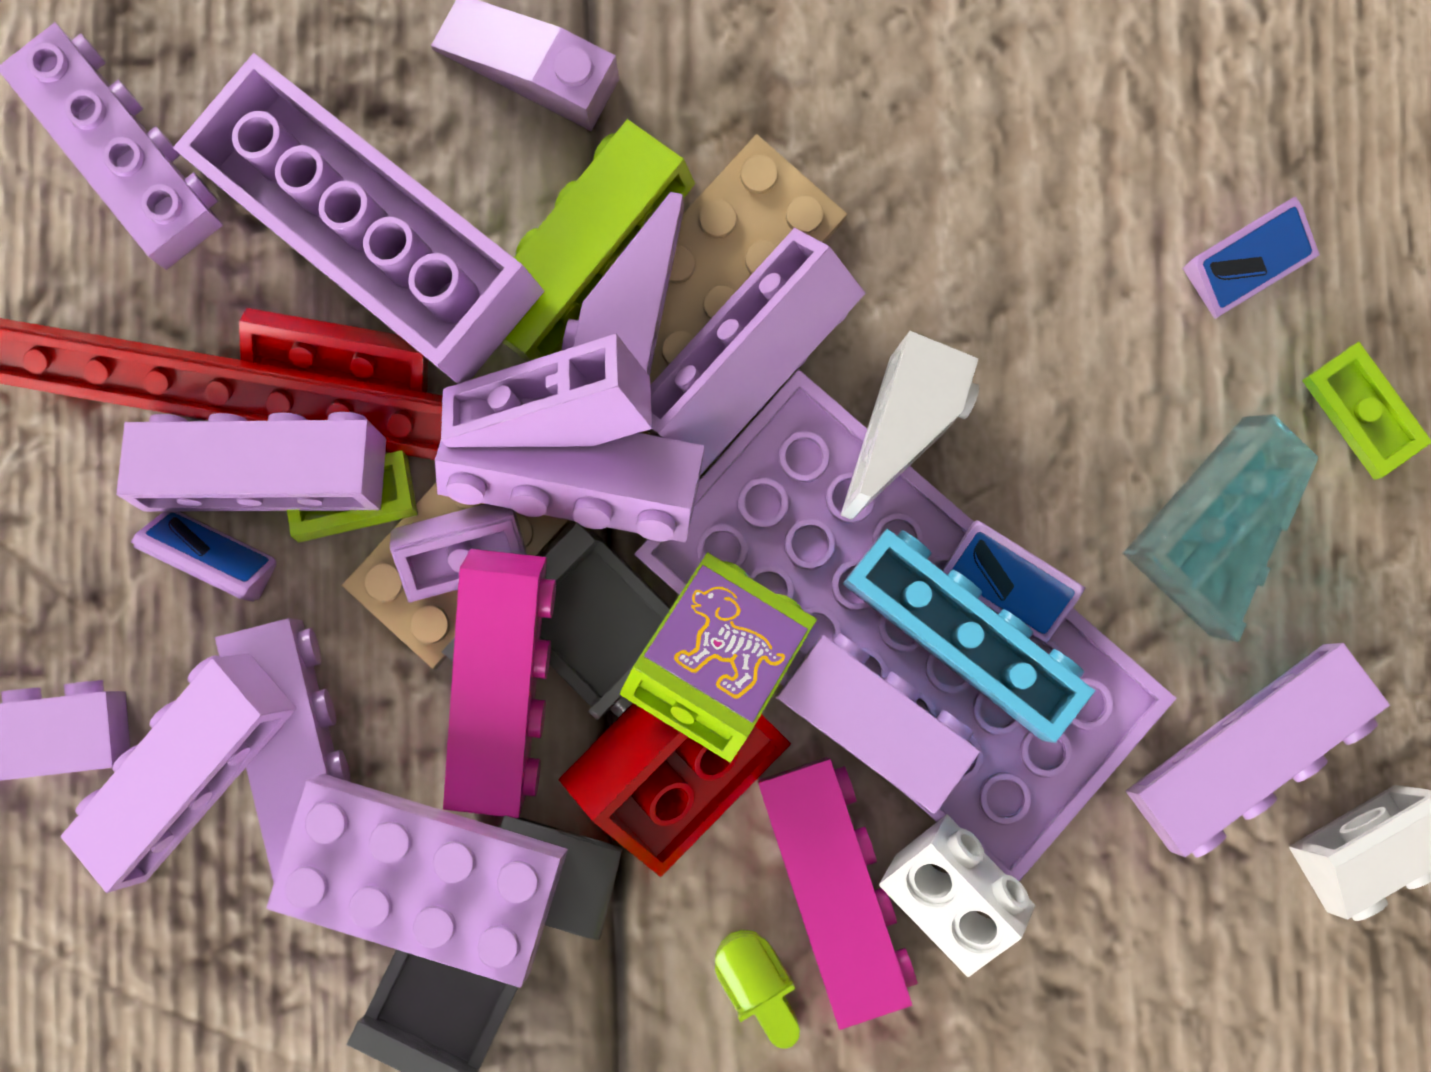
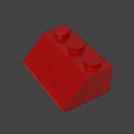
M633 703L558 780L597 826L661 878L791 743L761 714L748 738L730 763Z

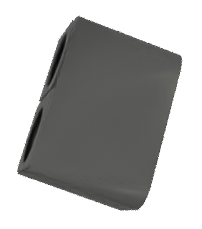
M505 815L500 828L568 849L545 925L582 937L600 940L623 847L570 831H564L520 816L519 818H512Z

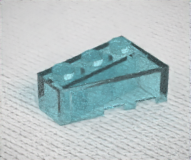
M1275 414L1243 417L1122 554L1209 636L1239 642L1247 623L1242 622L1257 586L1263 587L1271 569L1267 567V563L1281 531H1287L1319 457Z

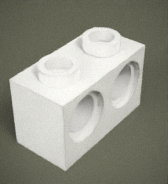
M948 814L899 851L879 883V886L967 977L1023 937L1035 908V904L1029 899L1023 885L1013 876L1006 875L984 853V849L977 837L970 831L960 828ZM931 864L942 867L948 873L938 871ZM976 911L984 912L988 914L992 919L983 917Z

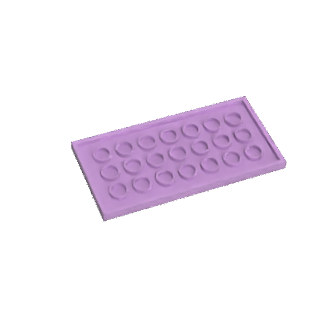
M798 369L700 479L687 542L675 540L652 541L647 539L634 555L680 595L708 552L721 561L736 564L746 572L749 578L775 594L790 597L801 606L803 611L815 617L817 621L779 683L780 685H785L820 636L824 635L833 642L838 634L841 633L870 655L864 665L885 680L892 671L919 690L922 695L916 701V704L936 718L943 709L968 726L974 732L968 742L981 752L936 814L929 812L909 796L907 797L936 822L948 814L960 828L970 831L977 837L984 849V853L1006 875H1011L1020 881L1177 698L1072 608L1046 644L1032 635L1029 639L1048 654L1053 649H1056L1073 660L1085 672L1080 679L1093 688L1095 692L1056 743L1042 741L846 588L842 583L887 528L895 535H898L901 530L911 534L931 551L932 554L927 560L940 570H943L974 521L911 466L898 476L853 520L841 516L867 428Z

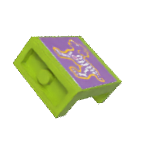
M707 552L634 664L619 695L731 763L751 733L817 619L803 611L801 606L790 597L775 594L749 578L746 572L736 564L721 561Z

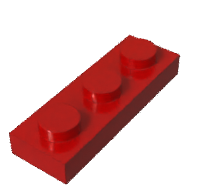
M246 308L239 320L240 360L420 392H427L429 360L398 334Z

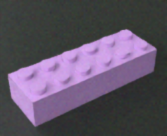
M255 53L249 57L173 147L174 150L457 384L472 379L545 291L520 262Z

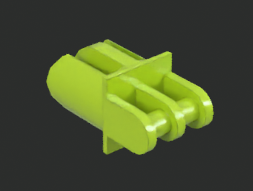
M744 929L729 933L720 942L715 953V973L736 1009L739 1021L742 1022L755 1015L774 1046L782 1049L792 1047L800 1037L796 1014L785 997L786 994L796 989L792 976H789L775 950L764 937L758 935L755 931Z

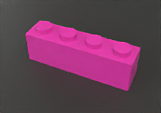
M470 549L460 566L443 810L502 817L506 815L512 818H519L526 796L536 797L541 759L530 758L532 737H542L546 700L535 699L537 678H547L551 654V641L540 639L542 618H552L556 595V580L545 579L547 557Z
M825 757L757 780L839 1030L913 1006L907 988L917 985L918 982L906 948L894 951L887 927L897 924V919L889 895L882 888L876 890L873 888L866 866L877 863V859L866 827L855 830L853 828L846 806L856 803L857 800L846 767L834 769L831 759Z

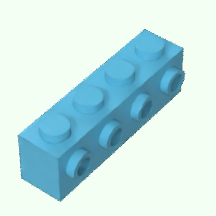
M887 528L842 584L1040 740L1056 743L1095 692L1093 688L1080 679L1085 673L1084 670L1060 651L1053 649L1048 654L1029 639L1033 634L1031 628L1012 613L1002 609L997 614L978 599L982 591L965 576L953 569L947 575L927 560L932 554L931 551L911 534L901 530L898 535H895Z

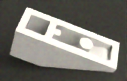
M908 332L890 356L841 516L853 520L934 444L958 417L966 419L969 416L979 393V385L972 382L978 358L915 332Z

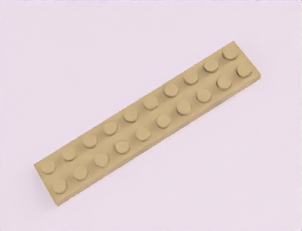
M758 134L748 142L683 213L650 373V385L794 228L825 243L847 218V213ZM647 430L640 432L642 434L650 435V433ZM435 483L417 502L418 515L403 518L394 529L483 505L484 503L467 505L459 503L448 496L438 495L437 483ZM516 512L526 553L532 556H540L572 521L546 515L528 517ZM390 532L341 586L432 669H437L447 658L442 651L455 637L458 590L409 603L390 550Z

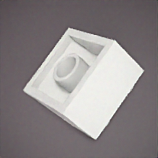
M1394 785L1289 846L1328 913L1347 920L1352 917L1354 921H1360L1382 911L1388 905L1385 897L1406 886L1408 889H1415L1431 882V790Z

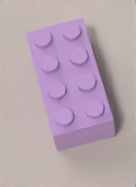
M322 774L305 781L266 909L521 988L531 973L568 849Z

